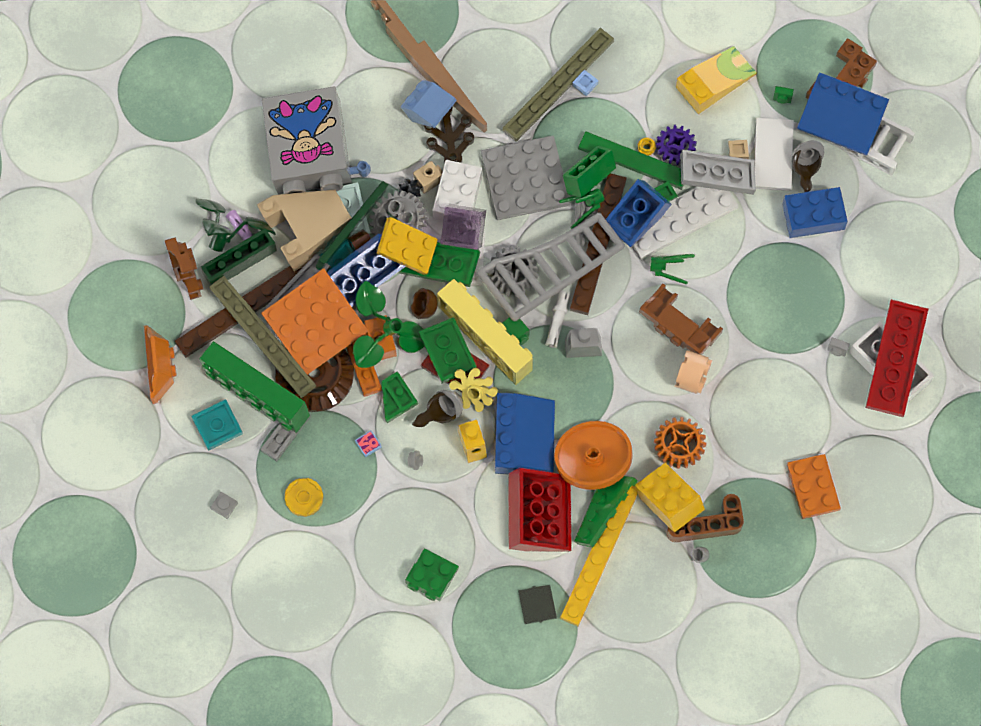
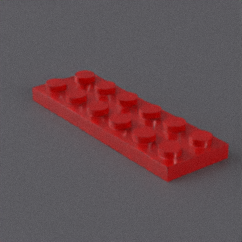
M891 299L865 408L904 417L928 308Z

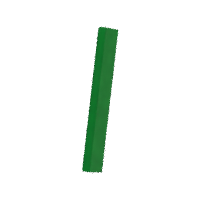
M585 131L578 146L579 150L590 153L597 146L612 149L615 164L663 183L669 181L671 186L680 190L684 186V184H681V168Z

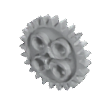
M395 191L394 195L388 193L387 199L382 196V203L376 202L378 208H372L375 215L369 216L373 219V222L369 223L370 226L374 227L370 230V233L375 234L373 237L377 234L382 235L384 224L387 218L390 217L387 214L388 211L397 217L399 221L422 231V227H427L423 221L428 219V217L423 215L427 212L426 209L422 208L424 204L419 201L418 197L411 193L407 194L405 191H401V193Z

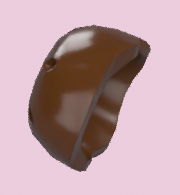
M421 288L414 294L410 309L417 319H428L435 314L438 306L435 293L429 289Z

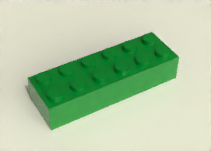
M213 341L199 358L202 369L210 380L214 381L216 379L225 390L229 391L231 389L240 400L245 401L246 399L255 410L265 412L266 417L270 420L281 422V427L286 431L290 432L292 430L297 433L310 417L306 403L216 342Z

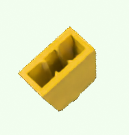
M473 420L458 425V433L468 463L487 458L485 442L478 421ZM480 448V450L472 452L474 449Z

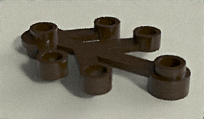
M451 107L443 117L445 133L437 127L428 129L424 125L425 132L431 133L445 142L448 150L438 145L437 139L434 137L428 138L426 145L428 149L434 150L443 156L444 162L450 160L462 163L461 154L469 145L474 143V134L466 132L463 135V142L456 149L455 142L465 129L471 126L472 119L468 115L462 116L461 123L453 132L450 118L453 107ZM469 120V123L465 124L463 121ZM468 136L472 137L471 140H466L465 138ZM429 142H435V145L431 146ZM455 156L456 159L451 160L450 157Z

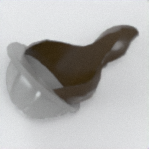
M814 140L798 145L793 150L791 156L793 168L800 176V186L804 192H810L812 189L811 177L819 171L824 157V146Z
M438 391L428 401L427 410L417 415L412 426L425 427L431 421L443 424L456 420L463 411L461 397L455 391Z

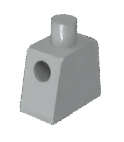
M598 329L570 330L565 338L566 358L602 356L601 336Z

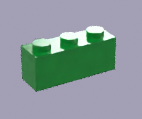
M597 146L563 175L567 194L582 198L614 171L616 164L612 149Z

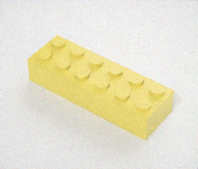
M453 279L437 293L438 307L449 318H455L459 329L515 385L532 371V353L527 348L523 349L519 345V340L513 334L510 336L506 332V327L500 321L496 322L492 318L493 314L487 308L483 309L479 305L480 301L477 297L471 296L467 292V288L463 283H458Z

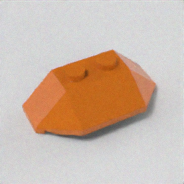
M146 325L144 326L150 399L153 404H156L174 384L173 377L177 376L176 366L172 365L175 351L174 347H170L168 340Z

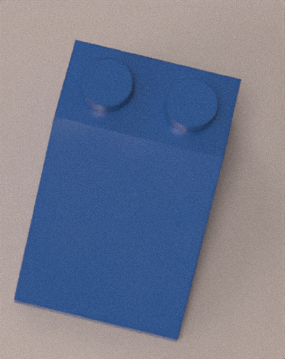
M637 179L606 218V221L619 238L632 247L661 219L672 204L646 181Z

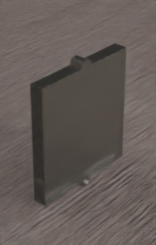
M550 585L532 586L529 589L518 590L525 624L542 623L546 620L557 619Z

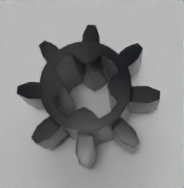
M404 179L405 183L399 184L400 193L405 191L407 194L411 193L416 197H421L420 189L422 186L417 184L418 180Z

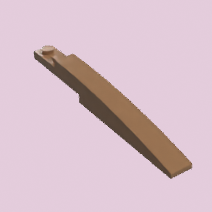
M385 0L370 1L372 7L381 13V18L386 26V33L405 57L427 81L434 82L457 100L453 106L462 115L470 116L472 123L485 133L487 131V122L425 40L418 44Z

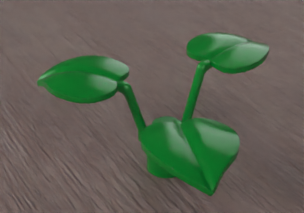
M368 281L363 282L356 293L355 304L357 310L363 316H369L373 313L375 317L386 320L383 325L385 333L375 341L370 336H361L355 341L353 355L356 365L360 368H369L378 364L384 356V349L377 343L388 335H399L398 344L407 353H415L425 347L419 335V331L423 330L420 325L412 321L402 323L398 318L390 319L389 316L385 317L377 314V312H381L384 309L386 298L379 288L373 286Z

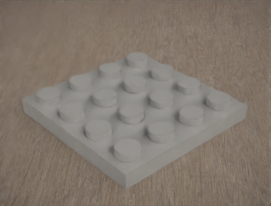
M554 136L481 150L497 220L570 206V201L559 203L561 199L568 198L569 196L566 191Z

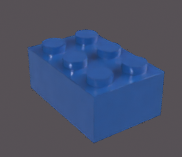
M840 187L784 196L782 205L789 238L845 230L848 220Z

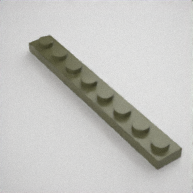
M600 27L503 127V132L517 142L571 87L573 81L614 42V38Z
M225 276L209 287L300 398H303L316 387L315 383Z

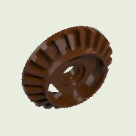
M344 348L333 356L338 363L337 365L332 367L326 361L316 368L320 371V375L316 378L310 377L316 385L315 388L327 386V389L318 393H308L303 398L299 397L276 368L275 379L277 384L303 400L309 412H321L335 407L348 395L354 380L353 364L350 355H348Z

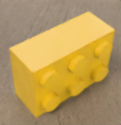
M667 463L662 464L635 484L639 498L674 533L705 510L700 495Z

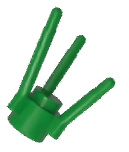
M600 189L590 190L582 198L571 196L559 201V203L575 200V203L585 201L588 206H592L570 228H575L592 212L600 208L599 203L604 202V196Z
M695 254L652 256L650 271L655 272V276H662L679 283L688 284V281L663 273L662 270L666 271V263H683L684 259L694 258Z

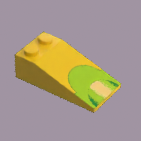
M733 46L683 73L677 78L676 88L693 109L700 114L755 76L757 72Z

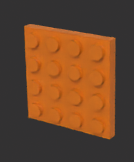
M324 268L261 313L287 351L307 375L368 332L366 326Z

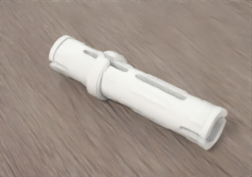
M566 291L558 292L555 307L553 306L552 308L553 316L545 343L550 348H557L564 315L567 314L566 307L570 293L567 292L566 294Z

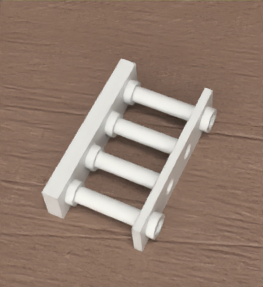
M883 116L879 125L882 129L870 147L867 156L827 140L826 142L892 176L897 166V162L894 160L905 141L911 144L915 133L910 128L901 126ZM888 132L897 136L898 139L888 156H884L878 153V149Z

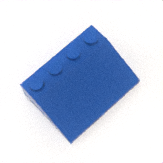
M819 72L797 129L867 156L889 99Z
M497 393L495 474H508L518 468L553 473L555 400L517 393Z

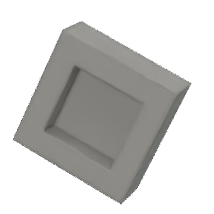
M832 337L827 350L835 356L842 355L845 357L850 344Z
M220 492L210 508L212 511L228 519L238 502Z

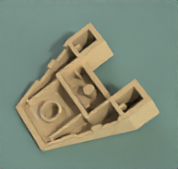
M336 190L273 195L257 204L264 219L271 228L285 220L288 221L296 239L280 248L294 271L305 266L315 254L328 245L327 242L333 236L336 237L352 219Z

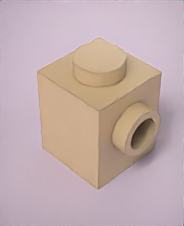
M430 161L413 172V179L418 180L417 184L422 186L421 191L425 194L440 184L443 171L438 165L435 166Z

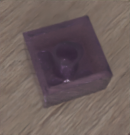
M453 204L445 206L440 244L475 250L481 248L487 210Z

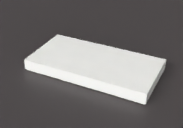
M756 118L754 159L756 189L791 191L794 120Z

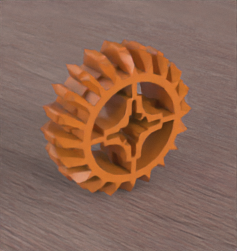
M675 417L672 418V423L666 420V426L660 425V431H656L655 435L658 438L654 439V443L657 444L654 449L659 451L658 457L664 456L663 463H666L668 460L670 461V467L676 463L678 469H680L681 464L688 468V462L691 465H695V460L700 461V454L705 453L703 448L707 445L704 442L706 435L701 434L703 432L702 428L696 429L698 426L697 422L691 425L690 418L687 422H683V417H680L678 422ZM678 430H684L688 433L682 434ZM671 433L673 441L666 447L664 439ZM692 439H695L696 447L690 453L688 444ZM677 440H680V442H681V440H682V441L684 442V444H683V445H680V444L678 445V444H677ZM673 452H680L683 456L675 455Z

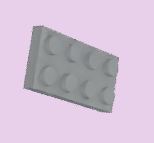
M682 149L680 153L681 184L754 195L756 191L754 160Z

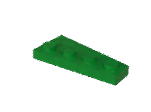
M624 476L611 486L596 489L574 540L575 543L592 548L595 546L607 528L606 523L611 517L615 516L617 513L616 508L621 501H625L630 487L635 486L637 483L634 477Z

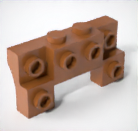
M847 38L836 57L847 64L836 79L863 88L868 81L867 77L876 66L877 60L863 52V47ZM815 82L807 91L805 98L809 99Z
M176 237L165 240L177 282L181 280L184 282L190 300L202 297L200 290H203L201 279H197L194 272L197 269L192 249L187 248L186 242H177Z
M662 284L641 306L639 313L653 322L655 330L659 334H665L669 337L675 346H680L683 349L686 347L691 352L702 355L722 334L723 328L721 326L717 328L710 323V318H707L699 328V325L672 306L678 294H672L665 289L666 285Z

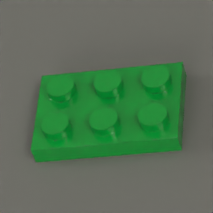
M454 317L419 331L420 338L441 384L457 378L455 377V372L459 369H462L466 374L473 368H477Z

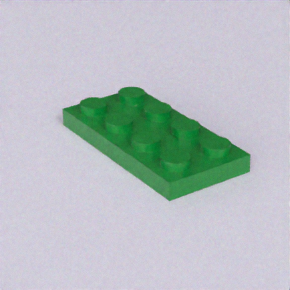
M437 242L428 274L423 275L408 267H404L399 273L445 283L455 279L458 283L461 282L464 286L470 287L481 252L479 249Z

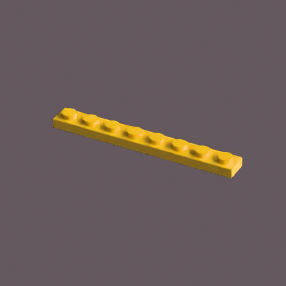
M635 486L630 487L627 492V498L625 501L620 502L616 508L617 513L606 523L607 528L595 546L591 548L560 617L561 620L579 627L637 498L638 493Z

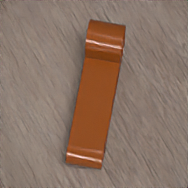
M735 494L726 495L722 502V514L693 518L677 530L679 534H675L668 527V539L672 542H683L738 534L744 523L739 497ZM729 501L734 502L736 507L729 508L726 503ZM731 520H736L739 523V526L732 527L729 524V522ZM717 523L720 528L714 530L710 527V524ZM697 525L700 531L693 532L690 527Z

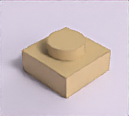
M747 140L728 141L730 157L749 159Z

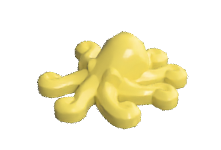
M473 368L468 377H466L462 369L457 370L455 377L460 378L462 383L453 380L450 382L449 387L451 390L458 388L463 391L464 409H468L472 401L475 405V410L481 412L484 409V404L489 406L493 403L492 397L496 396L498 390L495 387L488 388L493 383L491 377L488 376L485 379L474 378L480 375L481 371L478 368Z

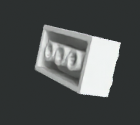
M880 321L856 341L849 352L872 376L884 325ZM918 359L908 402L929 385L934 377Z

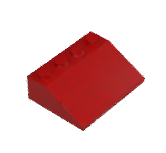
M518 468L508 473L509 549L540 552L572 551L571 484L566 482L558 473Z

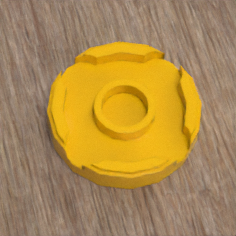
M310 478L295 479L285 490L286 506L297 516L306 517L313 515L323 504L322 488L316 481Z

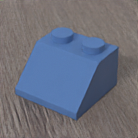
M422 80L411 95L405 99L401 108L412 122L435 128L457 100L434 82Z

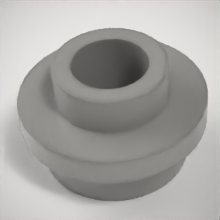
M420 451L410 452L408 466L418 470L423 465V455L420 454Z

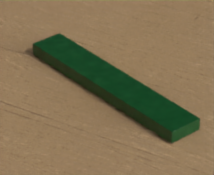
M383 181L378 185L322 254L316 264V268L319 271L328 264L376 202L383 196L389 184Z

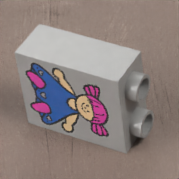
M335 86L262 98L271 177L278 195L304 193L306 190L321 188V191H339L343 188V184L352 182L341 101Z

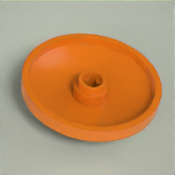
M589 421L572 427L562 435L556 445L554 457L557 470L566 482L581 489L596 490L611 486L624 477L631 466L633 452L628 436L619 427L608 422Z

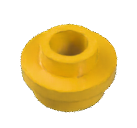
M646 137L638 142L637 149L640 153L649 156L655 152L656 143L651 138ZM647 145L650 149H644L643 147Z

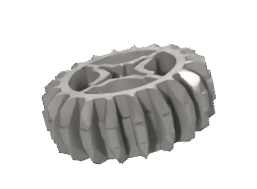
M510 246L509 251L503 247L502 254L497 251L496 257L501 258L519 253L520 247L518 246L516 250H513V247ZM533 256L522 259L535 278L538 279L539 274L537 272L539 267L536 266L537 261L533 259ZM514 262L504 266L524 294L525 289L531 290V284L527 278L517 282L518 278L524 275ZM512 265L516 272L515 278L513 277V273H511ZM496 268L488 272V276L491 277L490 279L497 288L500 287V293L507 291L506 295L509 296L510 292H513L506 281L501 278L502 276Z

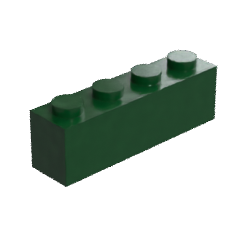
M266 228L200 266L202 274L210 286L223 276L229 280L277 251L276 244Z

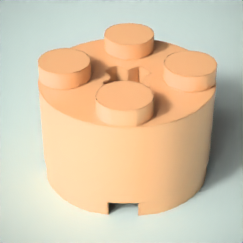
M687 350L676 379L675 387L695 394L701 393L707 379L703 376H707L712 360L709 357Z

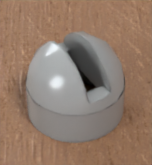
M696 547L692 551V558L697 563L705 562L709 559V551L704 547Z

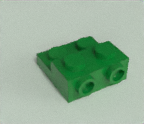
M424 548L417 562L411 568L405 582L410 590L414 592L419 590L425 593L424 596L431 601H435V599L441 601L459 566Z

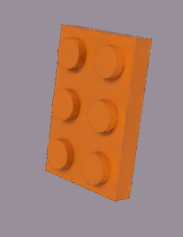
M825 454L787 463L802 519L840 511L841 507Z

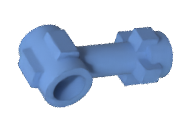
M360 161L357 166L350 167L351 175L360 174L362 177H367L371 172L370 164L366 161Z

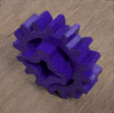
M674 125L673 129L667 126L666 132L661 130L660 136H657L658 143H656V149H659L658 156L663 155V161L669 159V164L675 161L676 165H679L682 149L684 150L689 145L687 150L696 151L697 141H694V134L689 135L690 129L684 131V126L677 129V126Z

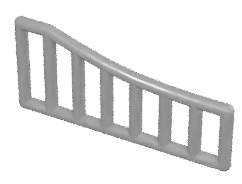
M596 213L580 225L547 243L492 260L477 271V275L511 320L517 321L624 249L625 244L602 214ZM596 222L601 225L615 244L609 250L604 248L589 228ZM581 232L585 234L600 254V256L592 261L574 239V236ZM567 241L585 266L576 271L558 248V245ZM550 249L570 276L561 281L540 253ZM533 256L555 286L545 291L522 259ZM514 262L539 294V297L530 302L503 264ZM496 268L524 307L515 312L486 273Z

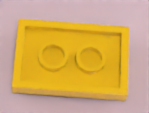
M389 217L384 226L377 254L425 275L428 274L438 239Z

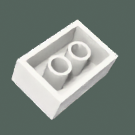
M450 160L445 161L433 208V219L470 227L483 176L482 167Z

